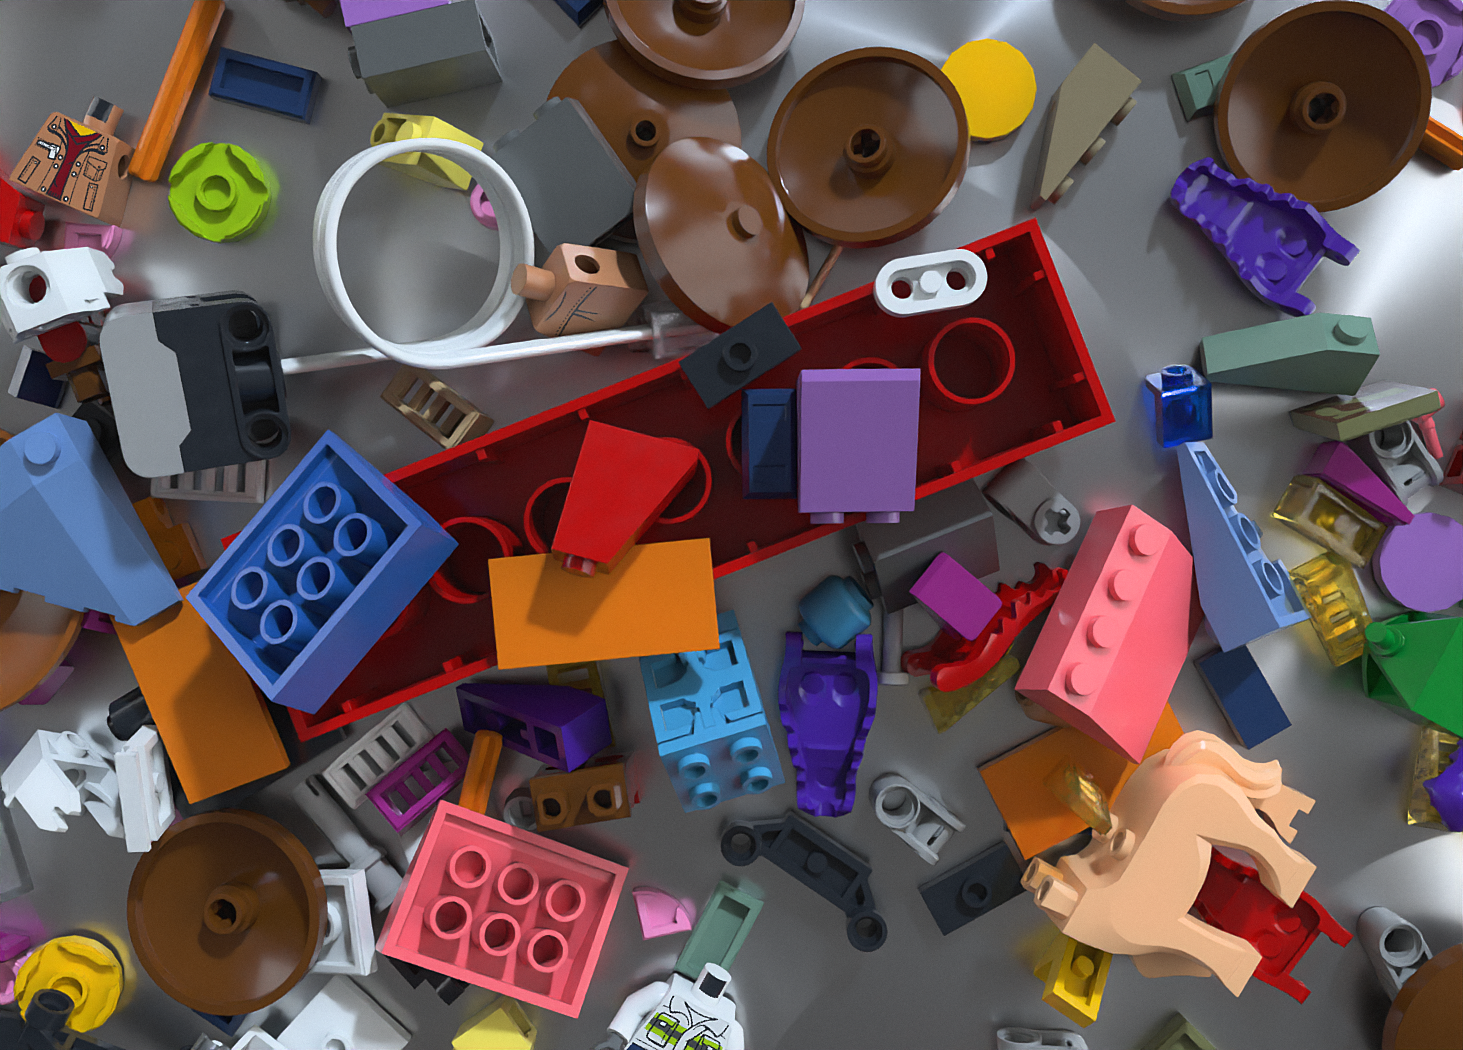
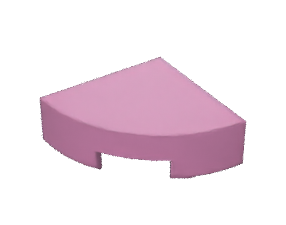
M66 222L64 249L89 247L104 252L110 259L119 246L123 229L114 225Z
M654 887L633 888L632 894L643 941L692 930V922L688 912L674 896Z

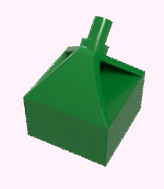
M1412 610L1381 623H1370L1365 629L1367 640L1362 654L1365 697L1418 726L1463 739V617Z

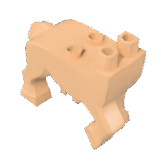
M1196 730L1183 734L1173 743L1170 749H1164L1143 761L1120 791L1110 811L1103 812L1097 818L1092 829L1093 838L1087 847L1076 855L1060 857L1055 867L1034 857L1022 876L1020 883L1024 889L1035 894L1034 903L1038 908L1046 912L1047 916L1062 933L1103 951L1128 955L1142 976L1147 978L1169 976L1210 977L1213 974L1238 998L1262 956L1247 940L1212 927L1187 913L1205 881L1210 865L1212 845L1246 851L1256 864L1261 883L1275 897L1290 908H1293L1317 867L1300 852L1286 846L1277 834L1291 844L1298 832L1289 826L1298 810L1309 814L1316 800L1282 784V768L1278 760L1267 763L1251 762L1242 758L1232 747L1214 734ZM1254 809L1261 810L1263 820L1258 816Z

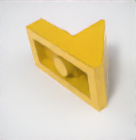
M1060 931L1036 965L1033 973L1037 978L1046 983L1041 1000L1082 1028L1094 1023L1100 1007L1113 953L1082 943Z

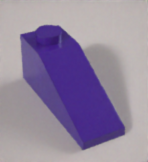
M462 683L455 687L465 731L472 734L481 729L496 731L502 735V746L565 772H571L612 743L605 699L571 686Z

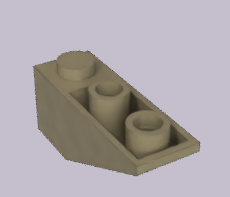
M1096 43L1090 47L1051 97L1030 202V208L1034 211L1046 200L1050 201L1053 205L1057 203L1074 182L1067 175L1078 160L1086 166L1106 142L1099 136L1101 131L1109 122L1117 127L1137 103L1130 95L1142 80Z

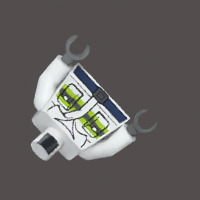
M706 963L696 981L681 973H673L666 983L655 981L634 992L626 998L606 1031L609 1035L607 1040L595 1043L589 1050H601L605 1047L609 1050H621V1044L624 1045L623 1050H744L743 1028L734 1020L736 1005L731 1000L722 996L731 981L730 974L716 964Z

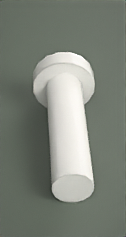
M884 607L882 672H877L879 685L904 686L909 684V674L902 673L901 668L904 609L887 614Z

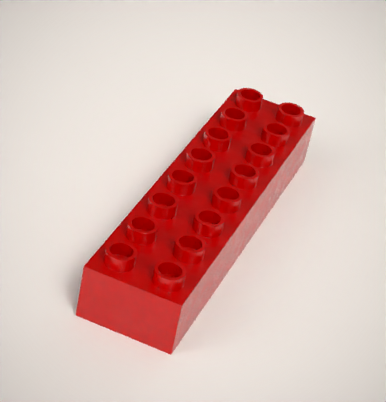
M1036 217L957 248L976 254L983 261L987 271L986 287L982 294L970 305L908 317H895L887 314L879 307L874 297L875 281L782 317L802 350L742 388L796 389L797 391L796 381L801 370L920 368L915 500L1116 422ZM949 272L947 274L946 281L950 288L954 290L964 288L965 279L959 272ZM902 280L892 283L891 290L895 297L906 299L910 296L911 289L908 283ZM685 355L384 474L386 478L422 507L459 545L315 715L286 707L300 742H304L497 666L498 659L488 559L552 553V544L590 420L700 449L695 475L635 545L710 538L714 580L865 521L866 512H844V523L810 524V512L798 513V484L797 499H742L741 390L708 410L678 363L688 356ZM241 531L220 539L224 550L229 547Z

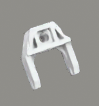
M36 247L27 248L6 256L5 260L8 265L0 267V318L13 344L109 309L111 307L107 299L112 300L123 295L124 286L112 273V270L115 268L114 263L104 252L89 247L42 252ZM40 275L46 282L47 290L44 298L35 303L30 297L29 287L32 280Z
M38 729L1 776L2 790L6 794L4 805L8 808L26 810L40 829L55 832H66L68 829L62 814L82 816L88 809L108 836L126 839L115 766L93 750L85 739L73 732L63 731L61 734Z

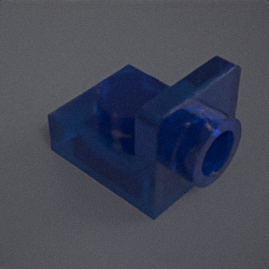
M1184 364L1169 365L1162 368L1160 373L1145 376L1146 387L1155 395L1157 442L1163 448L1178 446L1184 442H1199L1213 439L1212 383L1194 367Z

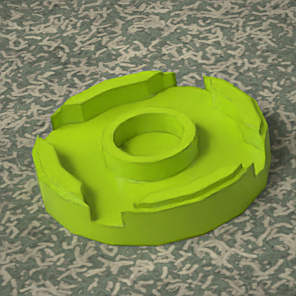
M201 143L183 153L171 169L168 181L171 183L170 196L168 195L169 207L178 223L194 236L218 244L238 242L254 233L267 217L272 199L269 177L260 162L239 146L229 143Z

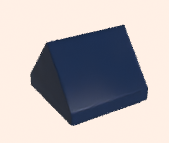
M23 345L8 393L19 399L58 409L67 381L51 379L46 364L54 360L43 351Z

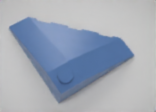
M54 413L0 446V589L11 593H19V590L45 596V602L80 612H88L89 609L114 615L116 622L140 626L184 601L87 421Z

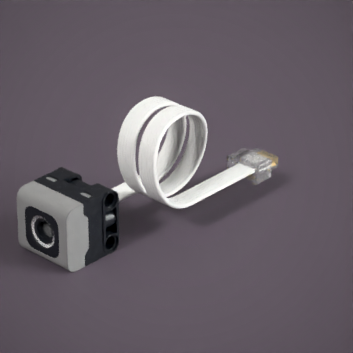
M415 138L377 145L353 156L330 178L322 192L315 212L312 236L313 255L322 289L340 320L355 335L372 347L281 360L276 349L272 322L268 313L250 294L231 290L125 303L115 306L107 313L100 333V349L126 465L137 475L156 478L273 459L283 454L291 442V428L285 400L287 392L284 375L387 360H395L408 366L423 369H454L628 343L629 351L632 353L652 354V360H662L693 353L704 346L705 341H711L718 337L719 334L697 324L677 308L671 300L640 304L626 321V327L485 347L498 338L511 325L526 297L513 294L511 278L518 264L524 263L534 266V237L527 208L520 192L508 174L483 152L467 144L448 139ZM405 152L429 153L448 159L462 167L477 181L485 192L493 208L499 230V269L495 284L487 301L480 311L466 324L439 337L395 344L373 333L362 321L349 300L338 266V223L341 210L349 192L358 179L371 167L389 157ZM278 432L276 438H274L271 442L257 443L258 441H263L271 438L275 433Z

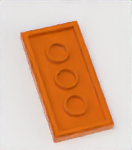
M710 538L634 545L609 575L596 571L594 578L580 577L562 570V562L556 561L553 553L488 559L498 670L720 649Z
M198 582L179 588L178 590L184 601L140 626L116 622L115 616L109 615L189 804L281 771L291 764L259 686L186 599V596Z
M1167 701L1140 764L1131 763L1074 726L1069 728L1057 726L977 768V771L1007 826L1020 855L1026 861L1094 825L1097 818L1103 812L1110 811L1120 791L1143 761L1164 749H1170L1184 732Z

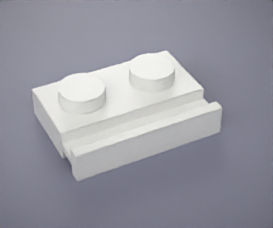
M143 725L123 745L121 752H117L114 755L127 852H149L151 841H158L176 818L167 750L156 725Z

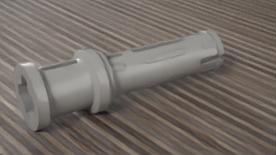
M312 774L306 778V782L302 781L287 796L294 801L348 866L347 869L365 870L367 892L375 903L373 910L379 915L393 903L403 878L385 858L387 851L383 846L379 847L378 844L372 846L318 782L317 777Z

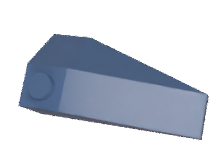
M1184 442L1177 446L1200 604L1206 615L1204 626L1212 641L1221 645L1225 653L1312 618L1280 558L1270 562L1261 549L1260 538L1263 532L1255 520L1250 521L1243 513H1238L1233 505L1237 503L1236 491L1204 442Z

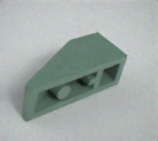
M1321 312L1202 337L1199 343L1204 381L1348 396L1356 395L1380 356L1370 317Z

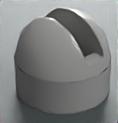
M521 787L514 789L507 797L503 817L507 824L526 831L534 830L537 827L530 787ZM523 801L529 802L531 814L524 815Z

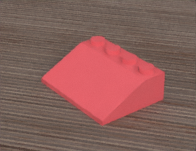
M1134 505L1097 511L1014 688L1017 692L1133 764H1140L1205 614L1200 604L1194 559L1174 533Z
M439 800L396 893L375 949L382 954L578 1019L629 868L447 801Z

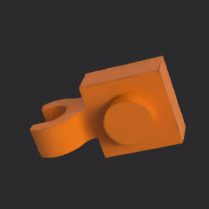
M147 497L132 504L173 581L208 568L189 523L185 522L174 526L163 498L152 499Z

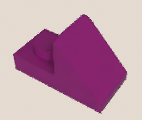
M943 551L938 554L909 591L942 631L956 641H959L961 637L968 641H974L1002 606L998 596Z

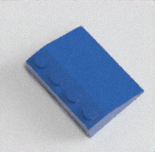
M328 429L189 592L186 599L272 702L315 715L456 549L459 543L422 507L339 436Z

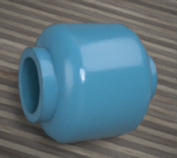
M829 575L801 598L799 609L803 619L798 623V626L813 645L818 646L823 642L833 649H842L854 640L857 634H861L871 625L872 616L869 610L874 607V604L865 590L850 575L845 579L837 575Z

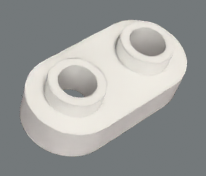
M953 249L898 258L888 262L880 270L874 282V297L884 312L895 317H908L962 308L973 303L982 294L987 283V271L983 261L976 254L965 249ZM949 272H959L965 279L963 289L954 290L948 286L946 277ZM902 280L908 283L911 289L910 296L906 299L895 297L891 290L893 282Z

